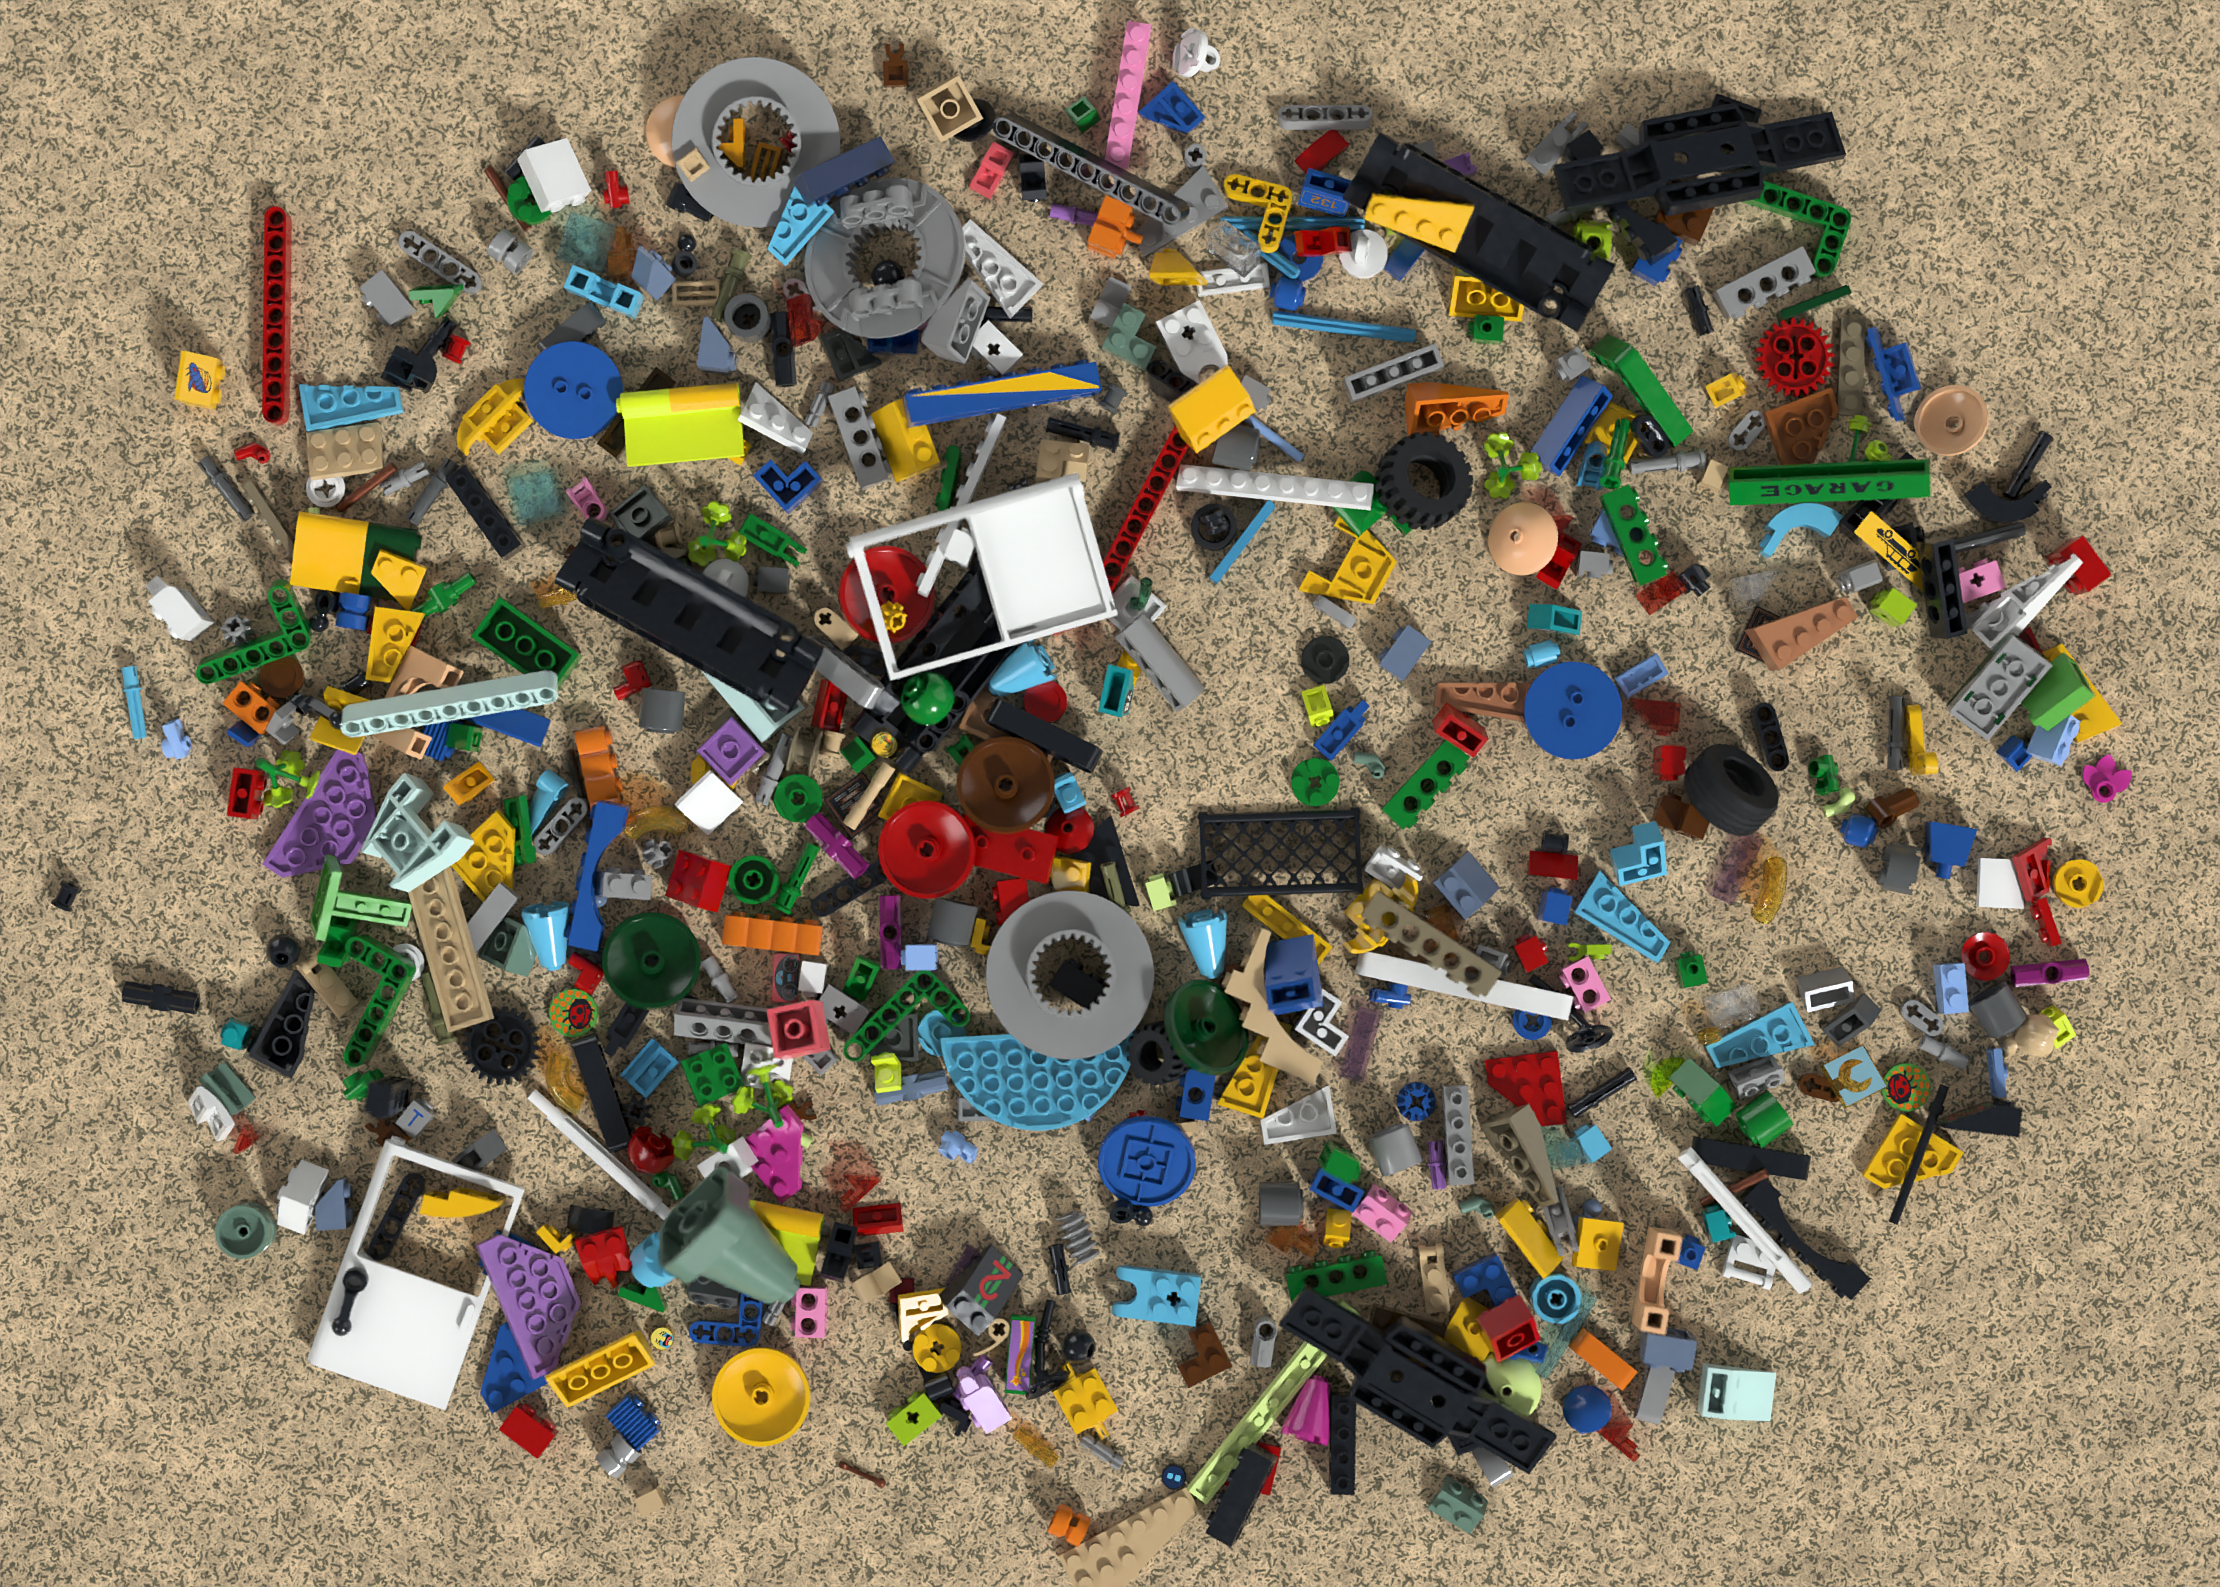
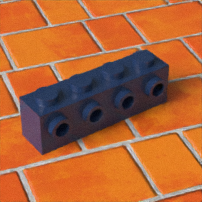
M879 136L801 173L794 180V184L807 207L815 204L817 207H820L829 202V197L837 195V197H841L850 191V187L856 185L860 188L869 183V178L871 177L881 178L890 172L889 168L895 160L882 137Z

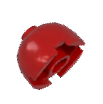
M641 1126L635 1130L629 1141L627 1151L629 1159L637 1171L659 1174L668 1169L676 1159L672 1140L661 1132V1138L650 1132L651 1127Z

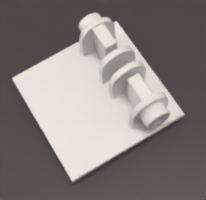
M746 1042L741 1071V1079L744 1086L764 1089V1085L760 1083L759 1076L748 1075L747 1072L751 1069L777 1064V1067L768 1073L770 1078L768 1083L781 1079L785 1084H789L794 1058L787 1060L777 1059L774 1057L773 1047Z

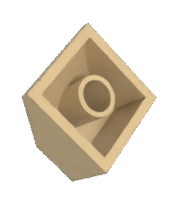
M958 73L916 96L919 105L940 142L947 140L983 119Z

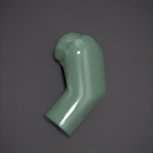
M1355 751L1353 763L1366 765L1375 779H1380L1384 776L1386 771L1385 765L1377 754Z
M1481 1196L1458 1203L1462 1214L1475 1210L1486 1219H1490L1495 1215V1207L1492 1202Z

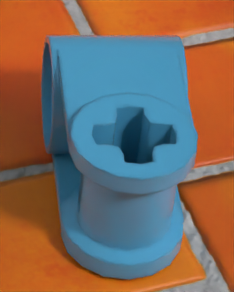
M1593 441L1587 445L1582 464L1578 470L1576 486L1586 485L1596 487L1598 491L1601 490L1602 486L1599 480L1600 476L1604 473L1603 462L1607 457V447L1604 443ZM1594 454L1601 455L1600 458H1592L1591 456Z

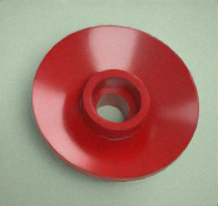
M1061 807L1048 819L1046 833L1059 836L1057 851L1065 854H1074L1084 850L1092 841L1094 823L1091 816L1080 807L1067 814L1063 812ZM1067 824H1071L1073 827L1070 832H1065L1064 830Z
M1979 932L1972 935L1966 940L1961 950V963H1965V971L1977 980L1989 981L2000 977L2006 971L2010 962V951L2006 942L2000 936L1991 932ZM1983 951L1987 954V958L1984 961L1979 958V954Z

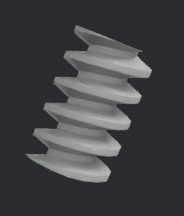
M1074 1211L1055 1219L1056 1221H1064L1059 1230H1067L1062 1239H1069L1071 1241L1065 1248L1074 1250L1068 1255L1069 1258H1077V1261L1072 1265L1087 1262L1100 1253L1099 1249H1091L1096 1245V1240H1088L1093 1235L1092 1231L1085 1230L1090 1226V1223L1088 1221H1081L1087 1216L1086 1212Z

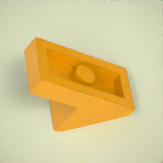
M733 118V126H729V139L733 143H721L717 149L721 150L723 155L741 172H746L745 121L743 118Z
M477 762L447 782L443 789L460 806L464 802L469 803L495 779L480 762Z

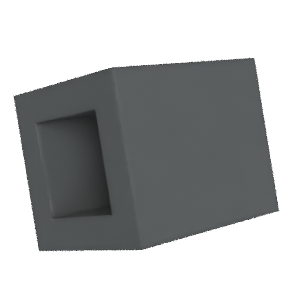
M759 566V572L754 573V586L761 593L789 595L791 570Z

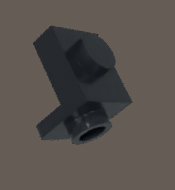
M944 1398L939 1411L959 1421L954 1433L955 1436L959 1437L961 1431L967 1432L972 1422V1419L968 1418L971 1411L965 1410L957 1399L950 1398L948 1400Z

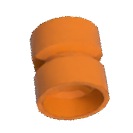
M1060 1503L1047 1532L1058 1538L1064 1536L1066 1542L1078 1547L1087 1532L1092 1518L1081 1512L1074 1514L1073 1508Z

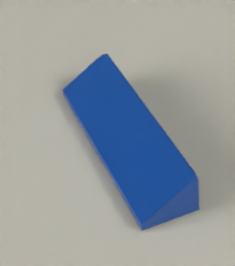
M1403 238L1388 257L1383 270L1398 282H1401L1424 253L1425 249Z
M521 708L463 718L541 747L551 722L548 718Z

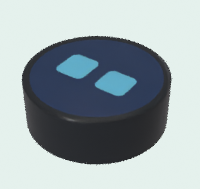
M1173 1463L1163 1469L1162 1482L1167 1488L1179 1489L1184 1485L1186 1473L1182 1466Z

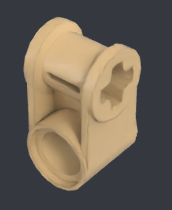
M822 608L816 612L814 616L816 626L841 651L844 652L859 636L845 620H842L829 608ZM821 614H823L824 616L828 614L831 615V617L829 618L831 621L830 625L826 623L823 625L820 624Z

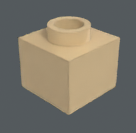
M1710 459L1706 462L1705 470L1702 472L1698 485L1715 492L1720 487L1724 488L1729 479V474L1726 473L1729 466Z
M649 1484L639 1489V1494L634 1499L642 1517L663 1508L667 1504V1500L659 1485L652 1487Z

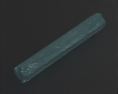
M1588 1292L1584 1293L1577 1315L1565 1323L1546 1353L1544 1362L1540 1363L1535 1371L1537 1375L1543 1379L1549 1377L1597 1301L1595 1296Z

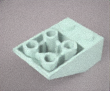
M1703 1363L1697 1412L1704 1417L1719 1419L1770 1421L1776 1372Z

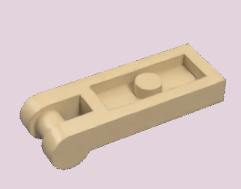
M316 950L310 954L309 959L306 961L302 960L296 967L336 1017L340 1019L356 1007L359 1001L330 966L317 963L319 951ZM317 966L320 971L314 975L311 969Z
M1435 1243V1246L1429 1247L1418 1245L1425 1313L1450 1311L1443 1244ZM1436 1256L1437 1262L1427 1263V1257Z

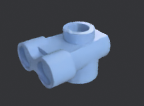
M180 718L162 725L164 734L167 736L161 742L164 755L167 758L175 757V759L188 756L190 754L189 750L192 749V743L190 738L184 735V728Z
M954 1130L952 1133L946 1131L943 1134L938 1151L950 1160H954L959 1155L964 1161L972 1164L977 1157L978 1147L970 1142H966L964 1135Z

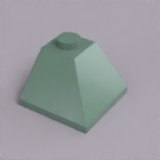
M505 916L484 943L479 958L504 971L528 977L534 965L536 952L527 927Z

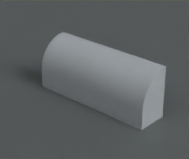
M1141 613L1115 636L1117 641L1176 712L1188 706L1205 689L1199 679L1144 613Z

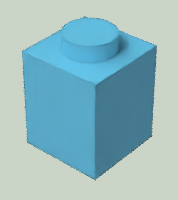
M1583 1124L1574 1130L1576 1135L1570 1138V1141L1585 1163H1594L1612 1150L1597 1125L1587 1126V1124Z

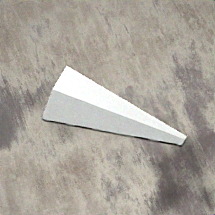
M2075 554L2070 555L2071 559L2064 563L2048 567L2049 571L2038 577L2034 575L2002 592L2001 597L1990 603L1984 602L1980 604V608L1970 614L1965 613L1966 625L1993 650L2008 634L2014 633L2019 635L2083 562Z

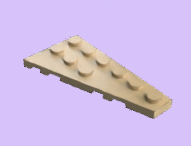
M1187 1485L1084 1540L1078 1547L1073 1546L1060 1553L1058 1558L1073 1586L1125 1587L1198 1509L1196 1501L1186 1488Z

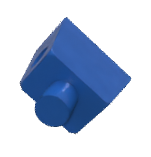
M1926 821L1925 860L1937 863L1935 877L1950 879L1952 865L1959 867L1966 865L1977 829Z

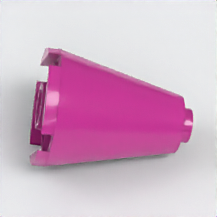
M1314 1375L1313 1379H1307L1281 1428V1433L1287 1436L1293 1434L1296 1439L1313 1444L1328 1445L1331 1385L1327 1383V1378Z

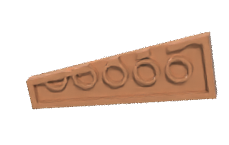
M1437 683L1433 707L1442 708L1447 702L1461 712L1525 722L1523 715L1524 700L1532 683Z

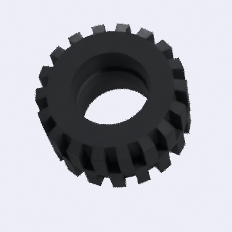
M1165 1021L1141 1026L1140 1029H1136L1133 1032L1134 1036H1130L1128 1040L1130 1045L1126 1047V1051L1129 1052V1056H1126L1127 1062L1130 1061V1070L1135 1071V1077L1137 1079L1142 1078L1143 1083H1150L1151 1086L1162 1085L1182 1078L1183 1074L1190 1070L1171 1045L1166 1032ZM1157 1043L1162 1048L1164 1054L1163 1063L1156 1054Z

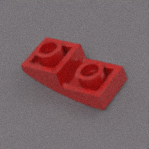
M1329 130L1305 149L1294 162L1305 174L1308 168L1322 171L1328 167L1330 161L1345 152L1350 144L1336 130Z

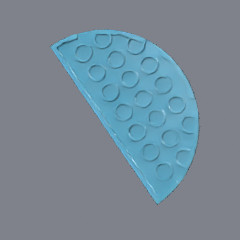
M1136 1028L1127 1038L1113 1048L1101 1054L1081 1059H1059L1042 1055L1021 1044L1011 1034L940 1038L949 1075L963 1097L983 1115L1005 1126L1029 1131H1046L1067 1127L1080 1122L1094 1114L1112 1098L1126 1077L1131 1064L1130 1061L1127 1062L1126 1056H1129V1052L1126 1051V1047L1130 1045L1128 1040L1130 1036H1134L1133 1032Z

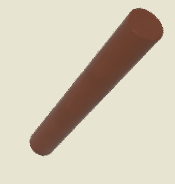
M489 166L484 172L507 205L508 189L494 168ZM517 220L524 232L532 228V225Z
M390 463L336 505L337 509L343 513L398 470L397 466L394 463Z
M1764 1168L1726 1188L1732 1194H1735L1770 1176L1767 1169ZM1712 1195L1700 1199L1703 1208L1717 1203Z

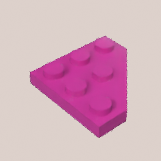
M788 1104L779 1111L784 1122L781 1128H775L770 1118L745 1139L758 1159V1162L753 1164L751 1168L781 1204L802 1188L800 1166L802 1165L803 1146H801L803 1122Z

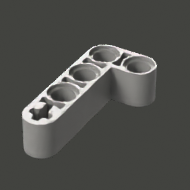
M807 636L825 646L816 670L858 704L865 708L873 709L884 689V685L828 640L818 636Z

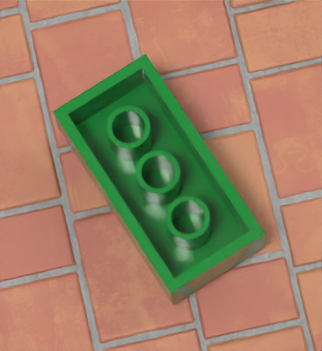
M501 597L497 599L471 635L473 639L522 674L540 671L555 673L558 677V690L583 657L574 648Z

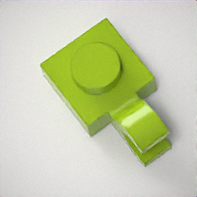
M1573 942L1567 944V947H1575L1577 949L1575 956L1567 957V960L1578 961L1585 954L1590 955V959H1605V954H1611V944H1578Z

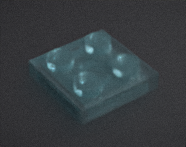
M570 212L556 259L604 274L618 227Z
M554 467L507 479L519 527L567 515Z

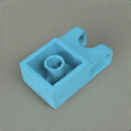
M1129 1265L1117 1266V1277L1133 1283L1137 1292L1130 1301H1117L1112 1305L1111 1313L1114 1316L1195 1326L1201 1274ZM1171 1292H1177V1296L1180 1299L1172 1303L1167 1298V1295H1171Z

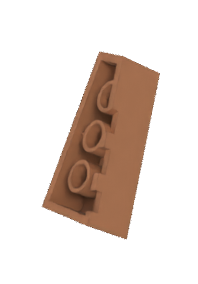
M1845 596L1831 599L1744 631L1769 671L1782 669L1858 618V615Z

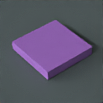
M730 717L696 750L730 786L766 752L733 717Z

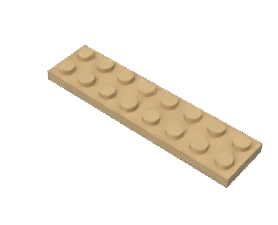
M449 866L408 892L448 1033L494 1019L452 869Z

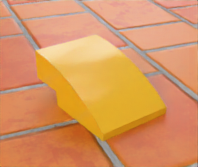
M461 1186L451 1190L450 1194L432 1190L424 1194L419 1214L444 1218L473 1216L506 1203L507 1198Z

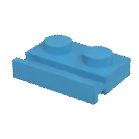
M652 1038L620 1076L626 1079L645 1098H649L680 1061L660 1045L657 1040Z

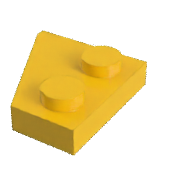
M1054 856L1050 877L1055 892L1080 891L1089 893L1091 862Z

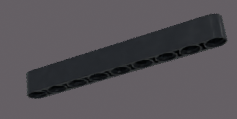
M1015 113L1001 116L993 123L994 134L1003 141L1166 225H1175L1186 219L1189 215V206L1183 199ZM1005 121L1009 124L1010 131L1006 128ZM1026 132L1029 133L1031 141L1026 138ZM1047 143L1051 146V152L1047 149ZM1067 153L1071 155L1072 163L1068 160ZM1088 164L1092 166L1093 174L1089 171ZM1109 175L1113 177L1114 184L1110 182ZM1130 186L1135 189V195L1131 193ZM1151 196L1155 198L1156 206L1152 204ZM1172 207L1176 209L1177 217L1173 215Z

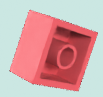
M808 1000L767 1010L775 1058L787 1060L831 1050L823 1002Z

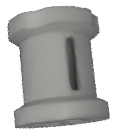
M1192 144L1186 148L1184 162L1188 168L1198 170L1205 164L1206 151L1202 145ZM1194 152L1199 153L1198 156L1200 157L1196 162L1192 161L1191 157Z

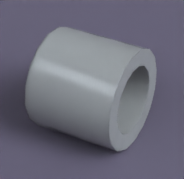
M1398 1123L1375 1132L1373 1137L1368 1139L1382 1177L1400 1172L1423 1161L1409 1124L1401 1125Z

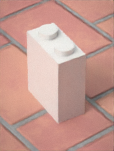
M568 138L526 149L517 159L541 213L548 210L552 213L557 212L568 204H572V206L580 205L586 201L585 197L591 192Z

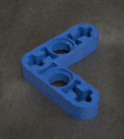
M741 1293L739 1323L697 1320L690 1326L689 1336L697 1343L752 1347L759 1341L761 1336L763 1302L754 1299L745 1300V1296H750ZM746 1305H755L758 1309V1314L755 1317H748L744 1312ZM699 1325H703V1330H711V1325L716 1326L713 1332L714 1339H710L711 1334L707 1333L703 1334L702 1338H699L698 1333H694V1329H697ZM728 1327L732 1332L731 1338L728 1340L721 1339L718 1335L719 1328ZM735 1327L740 1328L738 1333H746L748 1329H751L752 1334H756V1337H753L751 1342H748L744 1336H739L738 1341H734L736 1336Z

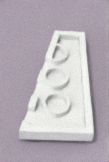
M970 219L962 227L965 239V256L1011 319L1042 287L1043 283Z

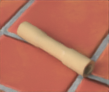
M884 761L872 777L871 783L844 819V824L853 830L857 828L867 813V809L895 771L893 767Z

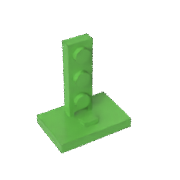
M326 854L309 921L316 940H326L332 915L407 927L412 909L411 901L339 890L338 887L342 875L341 868L336 856Z

